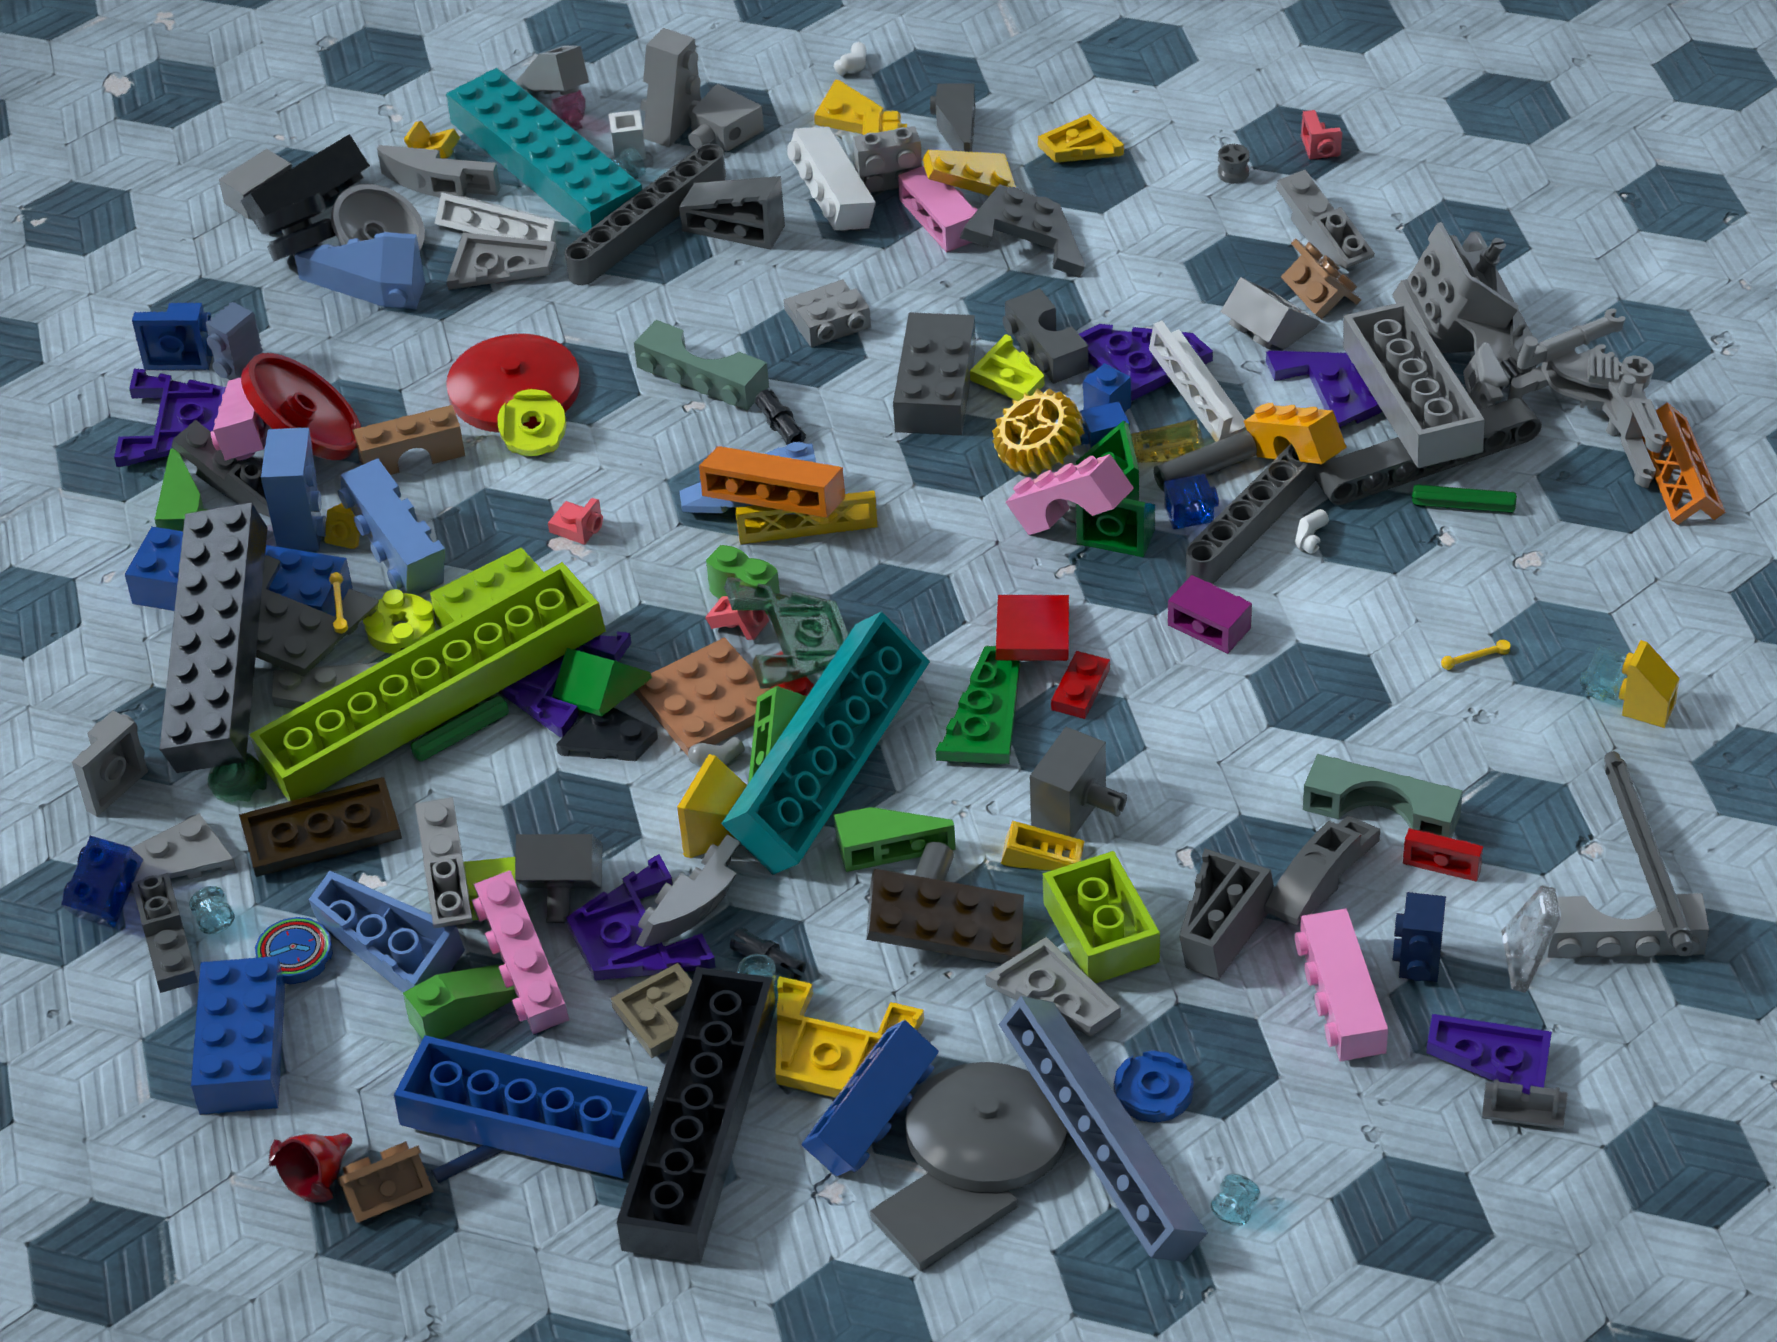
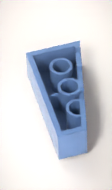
M377 458L341 474V489L338 490L339 499L345 509L351 508L354 513V521L359 533L362 536L367 535L372 543L370 544L371 550L377 562H384L388 569L387 576L392 587L397 590L400 589L403 593L418 595L444 583V546L439 540L434 543L432 542L429 535L431 534V529L424 520L417 523L414 506L408 498L400 500L401 492L399 486L380 460Z
M332 871L327 873L308 899L317 921L332 936L402 993L436 974L449 973L465 951L456 925L434 929L431 914Z

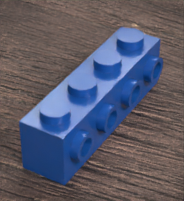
M906 1020L888 1028L801 1145L836 1177L850 1170L853 1173L858 1171L868 1160L870 1154L867 1150L873 1141L875 1143L879 1142L890 1130L892 1125L888 1121L895 1112L897 1114L900 1113L912 1100L913 1095L909 1092L915 1084H921L932 1073L934 1066L931 1062L940 1051Z

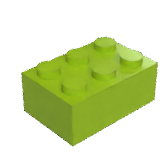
M520 547L430 592L435 622L440 628H443L543 573V570Z
M1114 851L1043 873V903L1076 965L1094 983H1099L1160 962V932Z

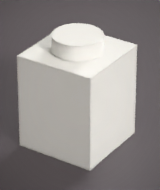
M640 110L608 114L615 163L646 159Z

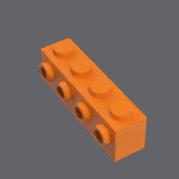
M717 446L699 465L702 496L825 518L845 499L843 467L722 446Z

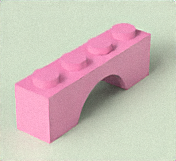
M1111 454L1097 459L1094 456H1090L1076 466L1073 463H1069L1057 472L1053 473L1051 470H1048L1036 479L1032 480L1031 477H1027L1021 480L1013 488L1015 493L1005 503L1027 534L1032 535L1050 529L1070 509L1067 500L1078 504L1093 516L1114 509L1134 487Z

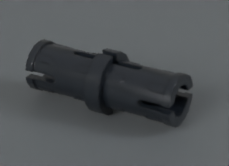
M768 389L761 391L755 398V404L765 414L770 428L778 431L786 445L793 442H804L806 434L793 419L794 415L789 407L783 406L771 389L770 391Z
M743 927L734 933L735 936L746 941V944L732 938L730 948L755 961L756 967L764 971L769 969L781 977L798 981L801 979L802 976L791 971L789 968L792 967L804 973L806 968L804 961L780 950V945L774 941L769 940L766 942Z

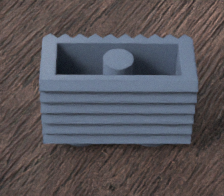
M234 302L229 303V306H224V310H220V313L215 314V317H211V321H206L209 335L207 344L212 349L215 360L212 364L213 369L220 377L229 380L240 378L243 369L250 360L263 351L258 333L259 330L257 329L258 325L256 324L257 320L254 318L256 315Z

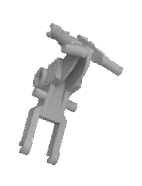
M1612 308L1606 310L1604 317L1582 326L1577 325L1567 332L1540 342L1539 345L1535 337H1526L1517 359V367L1527 369L1542 363V366L1513 378L1507 400L1512 398L1522 399L1523 395L1550 385L1556 392L1579 400L1580 408L1587 406V409L1593 410V407H1596L1598 411L1603 409L1610 418L1606 432L1611 436L1621 434V444L1635 474L1634 481L1639 486L1648 488L1651 480L1654 478L1656 468L1646 447L1652 452L1660 453L1662 445L1665 444L1667 433L1662 427L1651 399L1646 398L1644 391L1650 384L1654 371L1653 364L1641 356H1628L1621 363L1618 361V358L1614 357L1615 353L1609 352L1604 354L1606 348L1604 344L1597 345L1595 348L1580 354L1575 352V347L1583 344L1588 345L1590 341L1613 332L1621 331L1626 318L1624 316L1615 318L1617 310Z

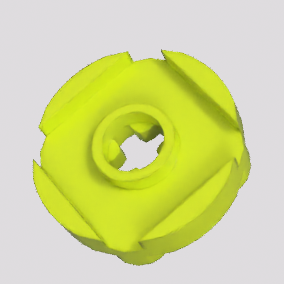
M528 389L513 395L514 399L510 400L507 405L504 403L498 414V429L509 451L524 456H539L558 449L560 441L566 432V417L563 407L552 398L551 394L543 390ZM532 416L536 417L537 422H541L534 429H528V426H523V423L529 422Z
M397 589L386 591L383 594V598L379 599L376 612L372 616L368 615L363 619L364 629L370 644L377 650L385 653L396 654L401 651V648H407L435 632L434 612L431 602L420 596L403 593ZM397 621H406V622H407V623H399V624H397L396 626H394V623L397 622Z

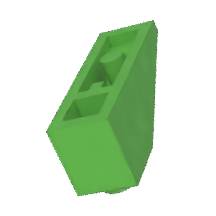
M170 448L154 520L156 527L183 531L185 514L209 509H204L201 495L180 453Z
M775 686L757 697L748 783L807 696Z
M873 807L834 814L836 841L845 872L921 857L925 846L931 842L943 843L951 850H956L955 826L952 819Z
M503 964L436 974L403 992L409 1022L422 1039L424 1035L443 1039L518 997L513 986L506 988L498 968V966Z

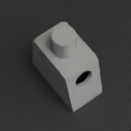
M716 84L691 111L692 133L688 136L690 144L695 149L705 144L719 145L723 148V151L733 149L764 130L762 105Z

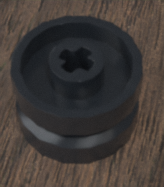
M321 193L312 195L255 220L261 235L269 236L281 230L284 236L271 241L267 246L273 262L292 254L294 256L295 253L304 249L320 246V242L336 236L332 228L331 219L325 218L313 224L310 218L323 213L327 208Z

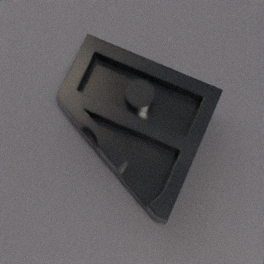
M613 707L603 716L587 712L557 742L556 746L557 752L561 756H569L570 750L590 752L591 758L606 759L612 757L618 760L637 761L658 739L657 728Z

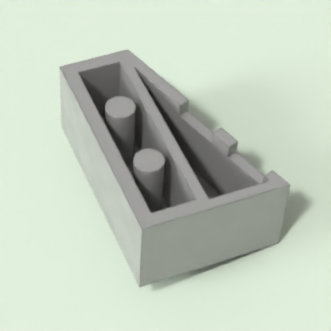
M662 28L646 44L643 82L648 83L647 100H641V110L646 111L645 124L642 127L643 136L646 140L666 147H670L691 125V111L701 101V80L697 64L698 54L696 52L695 38Z

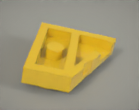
M1091 114L1038 136V147L1055 163L1124 155V144Z

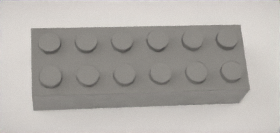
M1408 301L1343 316V348L1417 468L1483 453L1485 419Z

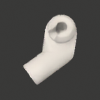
M861 42L854 43L851 47V53L844 54L839 60L835 61L834 68L839 75L844 76L847 73H858L865 68V44Z
M1316 510L1300 519L1295 539L1297 548L1300 551L1305 550L1307 553L1312 554L1319 549V546L1316 544L1321 541L1314 533L1329 522L1328 514L1324 510Z

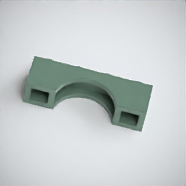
M655 320L634 342L637 368L746 411L755 403L756 396L761 391L769 388L767 362L742 352L719 359L697 357L689 353L685 348L684 330L662 321Z
M1317 754L1304 784L1303 810L1340 819L1353 809L1364 806H1378L1399 814L1411 829L1452 838L1461 815L1463 790Z

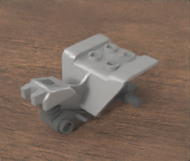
M1442 222L1436 224L1428 237L1430 244L1422 253L1413 271L1407 279L1401 280L1392 296L1396 303L1408 301L1441 353L1475 351V355L1463 373L1467 393L1477 409L1480 410L1492 406L1496 401L1501 400L1503 397L1501 390L1504 387H1509L1513 378L1531 372L1532 369L1537 367V365L1527 369L1517 367V359L1526 337L1533 335L1518 309V304L1514 302L1495 267L1500 261V253L1506 247L1504 240L1494 238L1490 246L1487 247L1481 234L1475 231L1469 234L1461 246L1458 238L1455 235H1448Z

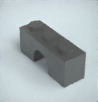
M1040 288L1005 301L1003 325L1006 332L1017 339L1022 351L1031 356L1038 369L1045 373L1053 384L1089 371L1087 343L1072 326L1056 331V307Z

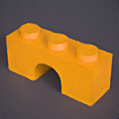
M1266 403L1257 407L1254 410L1255 414L1244 420L1247 431L1255 441L1257 448L1256 456L1260 458L1276 459L1292 444L1300 462L1323 464L1347 448L1333 410L1317 409V407L1299 408L1295 405L1276 406L1273 403Z

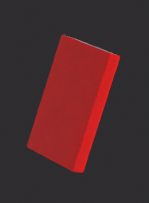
M998 595L996 660H1069V595Z

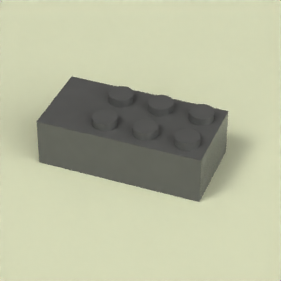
M908 313L893 399L895 432L962 436L970 388V370L973 368L976 349L975 315Z

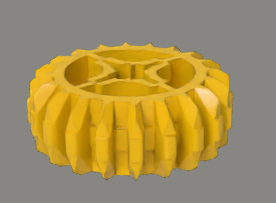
M1049 388L1043 393L1037 389L1031 396L1024 393V397L1020 401L1013 400L1011 408H1003L1004 417L995 419L997 427L992 430L994 435L992 442L1003 463L1009 466L1015 473L1020 471L1027 476L1033 471L1040 475L1044 468L1052 471L1053 465L1059 462L1064 465L1063 458L1065 456L1074 455L1072 447L1081 445L1080 436L1084 434L1082 426L1084 422L1074 401L1070 400L1069 397L1067 398L1061 391L1056 393Z

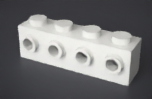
M829 127L794 129L792 141L789 142L787 147L788 157L793 161L801 179L805 181L811 196L817 201L823 216L827 218L833 230L846 231L849 229L869 228L876 202Z

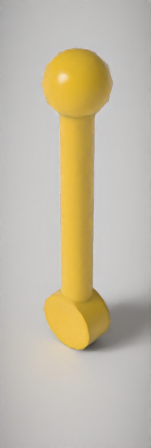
M334 572L329 577V582L333 585L336 610V620L333 622V627L336 633L342 634L348 630L347 620L343 618L340 588L343 576L338 572Z
M1499 640L1496 646L1457 657L1445 656L1441 660V666L1446 670H1450L1455 664L1490 654L1506 655L1510 652L1511 644L1507 640Z

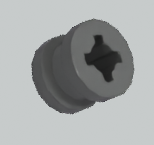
M1228 144L1220 148L1218 151V161L1220 163L1218 166V177L1220 180L1230 184H1237L1248 178L1250 154L1246 147L1239 144Z

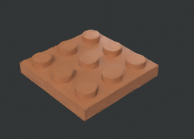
M724 637L651 673L652 679L634 691V693L688 756L689 749L695 744L708 743L715 745L753 726L755 723L757 697L770 690V688Z

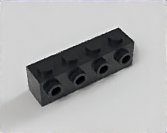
M348 134L253 191L240 202L257 226L256 219L317 193H321L324 202L328 201L340 193L337 189L340 185L345 183L349 188L362 180L364 177L361 172L370 167L351 135Z

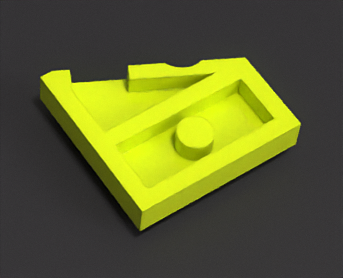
M1007 334L970 370V381L1017 401L1023 399L1024 393L1031 396L1037 389L1041 390L1045 385L1044 374L1037 366L1030 363V358L1024 351H1017L1013 346V339Z

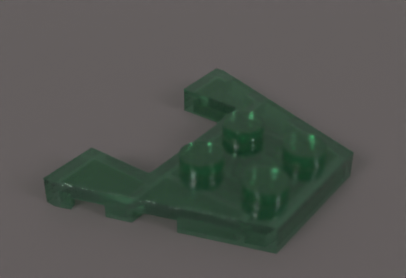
M727 578L724 589L732 610H767L783 655H755L752 667L760 689H766L823 672L849 635L836 601L793 591L790 596L774 593L771 586L758 583L757 588L740 585L741 579Z

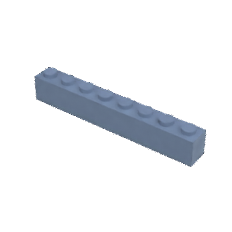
M1020 996L1001 1020L999 1026L1150 1258L1184 1262L1208 1234L1054 1002Z

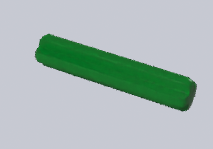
M1418 484L1414 485L1412 495L1413 504L1418 506L1508 513L1515 512L1517 501L1515 492Z
M495 696L417 739L410 745L412 754L419 762H423L499 720L509 713L506 701L501 696Z

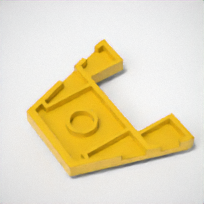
M779 976L777 980L776 1084L836 1098L885 1031L903 1020H906L917 1030L924 1022V1009L890 1002L878 1032L874 1033L804 1016L813 996V985Z

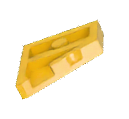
M835 79L814 114L815 125L863 134V114L873 111H880L883 114V107L842 81Z

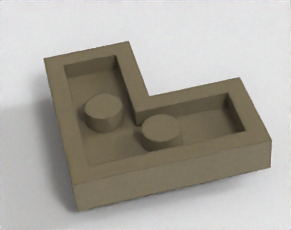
M678 963L611 998L612 1008L651 1058L671 1049L679 1025L671 1015V1012L685 1005L692 980Z

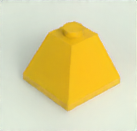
M709 754L677 806L684 857L693 858L705 854L712 844L719 847L727 834L736 839L721 823L747 785L715 755Z

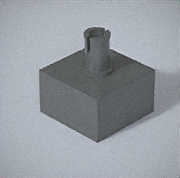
M1069 727L1063 729L1030 774L1031 826L1074 837L1095 807L1118 817L1120 811L1122 812L1126 805L1127 794L1106 787V742Z
M516 834L515 880L526 888L547 889V923H567L566 917L569 916L570 889L602 888L603 843L593 834Z

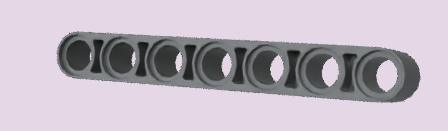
M716 144L700 146L572 242L565 249L569 281L576 285L590 284L680 216L679 206L694 183L725 181L726 169L723 148Z
M1512 398L1479 410L1485 419L1483 453L1417 468L1399 437L1328 460L1318 467L1314 477L1315 481L1334 505H1344L1529 442L1539 434L1542 423L1521 398Z
M1290 444L1186 548V579L1193 575L1206 582L1215 583L1315 482V472L1322 464L1300 462L1295 448Z

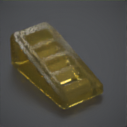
M1197 419L1131 434L1137 463L1167 462L1204 447L1203 436ZM1143 444H1149V448L1144 449Z

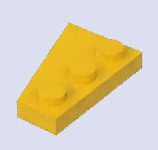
M927 150L922 159L927 177L933 181L990 196L999 184L1006 187H1016L1005 153Z

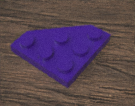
M1098 324L1079 333L1088 345V361L1096 369L1106 363L1131 377V401L1171 382L1169 376L1149 350L1152 329L1133 327L1132 332L1113 330V325ZM1181 332L1205 365L1213 361V350L1194 333Z

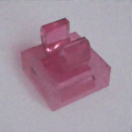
M581 90L552 99L551 112L575 131L582 129L580 121L584 117L586 99Z

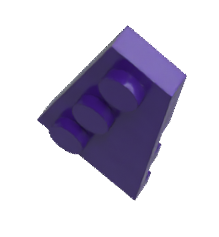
M1432 1014L1426 1053L1493 1081L1498 1079V1082L1523 1085L1522 1093L1530 1095L1531 1086L1544 1088L1552 1032Z

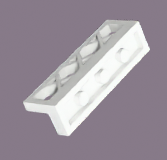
M441 193L435 224L473 234L556 242L558 231L568 232L570 222L448 193Z
M1163 321L1154 323L1149 345L1150 352L1215 442L1242 431H1247L1244 424L1245 419L1181 331L1178 329L1170 332Z

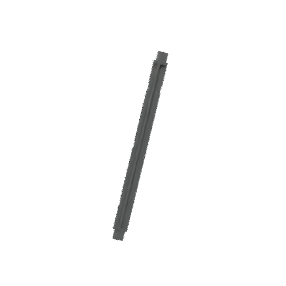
M1609 752L1604 757L1605 773L1617 798V803L1634 849L1638 854L1639 862L1657 910L1661 915L1668 941L1675 948L1678 955H1689L1693 951L1692 933L1689 930L1637 791L1634 789L1627 764L1621 759L1618 752Z

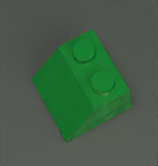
M1124 498L1114 509L1093 516L1076 504V544L1144 558L1155 531V504Z

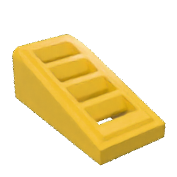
M1012 820L1005 839L1000 864L1017 868L1052 871L1080 862L1085 841ZM1048 849H1055V850H1054V854H1053V853H1050V852H1047V850H1048ZM1063 850L1070 851L1069 858L1062 856Z

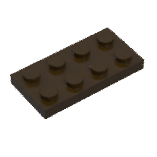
M384 777L239 814L255 877L402 839Z
M874 869L871 876L866 940L1004 964L1021 953L1024 895Z

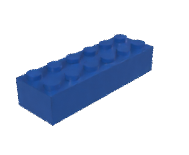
M151 526L124 574L132 604L175 611L183 531ZM266 545L265 555L280 560V569L268 590L335 616L333 585L329 582V577L334 572H338L343 576V582L340 584L343 601L349 588H353L347 558Z
M424 1035L394 1093L399 1125L619 1178H624L643 1137L651 1114L648 1087L426 1035Z

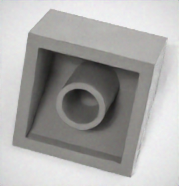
M1240 277L1220 311L1231 318L1228 323L1229 325L1243 333H1246L1247 330L1255 334L1253 340L1268 349L1271 348L1272 344L1286 349L1315 329L1320 322L1272 290Z

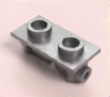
M1494 1079V1083L1486 1082L1482 1119L1559 1129L1564 1128L1567 1092H1559L1560 1087L1551 1089L1531 1086L1530 1095L1522 1093L1523 1085L1498 1082V1079Z

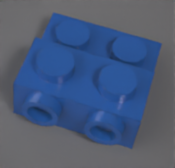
M169 303L167 312H134L132 324L144 370H209L212 357L214 356L212 349L207 344L209 335L206 321H211V313L204 312L202 303Z

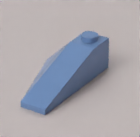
M384 232L375 234L374 238L360 241L359 238L348 240V243L344 245L333 246L326 244L307 248L294 254L300 280L383 307L416 309L425 287L417 234Z

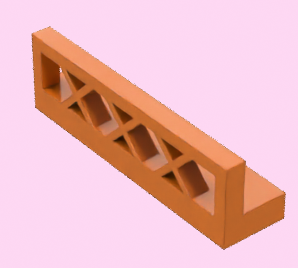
M1667 402L1656 410L1668 437L1665 444L1662 445L1661 452L1664 446L1672 447L1667 460H1659L1661 452H1652L1647 447L1646 449L1656 468L1654 477L1673 522L1679 525L1701 509L1713 520H1716L1726 512L1687 418ZM1673 469L1681 470L1677 483L1668 484ZM1682 494H1691L1693 500L1679 509L1678 504Z

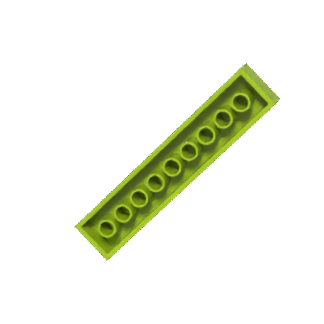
M561 562L250 733L249 736L259 763L288 801L315 795L565 655L566 648L575 649L606 632L599 602L570 569Z

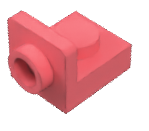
M1315 110L1303 111L1301 138L1309 159L1340 156L1342 144L1341 128L1326 129L1324 122H1319Z
M592 497L585 507L565 501L549 520V533L585 545L591 536L600 530L603 523L599 500Z
M754 592L721 597L705 617L711 629L739 626L747 640H754L769 622V617Z

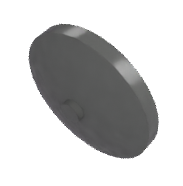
M968 1063L936 1074L916 1091L909 1103L906 1115V1139L911 1154L917 1163L937 1180L955 1188L973 1192L1009 1191L1040 1179L1059 1161L1067 1141L1066 1127L1031 1073L1022 1068L1002 1063Z

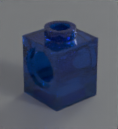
M1205 474L1164 481V507L1173 530L1207 524L1214 520V508L1219 506V498L1215 486L1210 487Z

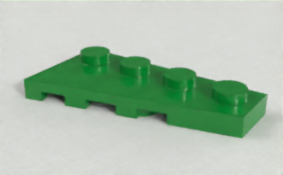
M996 646L984 647L970 676V684L966 693H962L958 702L957 712L954 718L950 719L946 727V735L936 748V761L1010 764L1021 661L996 660Z

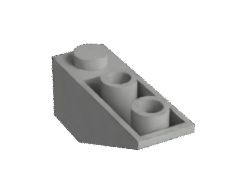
M561 46L538 54L515 83L524 90H527L529 94L541 91L544 94H552L560 91L561 95H567L579 91L578 86L589 83L581 46Z

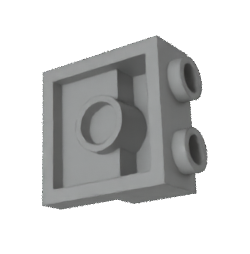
M915 126L900 127L895 130L867 133L853 137L855 170L870 193L899 188L898 175L922 167L921 141Z
M843 279L784 299V310L811 348L871 327L870 307L856 288L850 290Z
M115 711L110 712L87 733L91 745L72 761L86 811L96 817L148 772L144 759L145 752L139 741L136 723L128 715H121Z

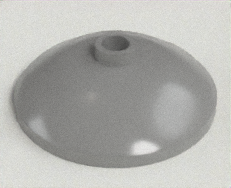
M375 184L355 185L343 191L333 205L331 212L332 228L342 245L347 244L350 239L359 238L360 241L373 239L375 234L389 232L417 234L419 250L422 248L425 239V229L418 211L405 197L392 189Z

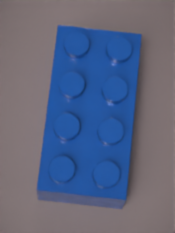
M278 956L200 962L191 1088L199 1115L277 1109L279 1106L285 981Z

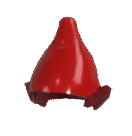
M342 1133L334 1136L303 1134L289 1137L284 1142L274 1139L269 1150V1167H276L280 1178L289 1191L304 1199V1201L323 1203L334 1198L329 1187L340 1172L342 1159L352 1145V1137L347 1133Z

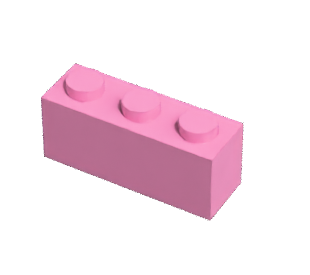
M924 165L898 175L900 201L946 253L972 243L960 239L964 226L978 209L972 207L965 200L963 193L959 189L956 190L954 186L928 179Z

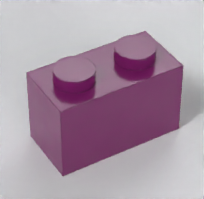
M1193 575L1168 600V626L1227 654L1251 629V602Z

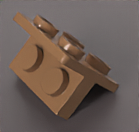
M1296 238L1291 244L1301 256L1281 278L1317 317L1322 320L1344 296L1356 305L1361 301L1354 292L1357 286L1345 274L1339 276L1340 272L1338 270L1340 267L1331 258L1325 255L1321 259L1323 254L1310 242L1303 245Z
M406 1141L380 1152L383 1160L371 1164L369 1157L342 1167L345 1175L337 1178V1182L343 1188L356 1223L434 1192L419 1156L422 1153L419 1145L409 1149Z

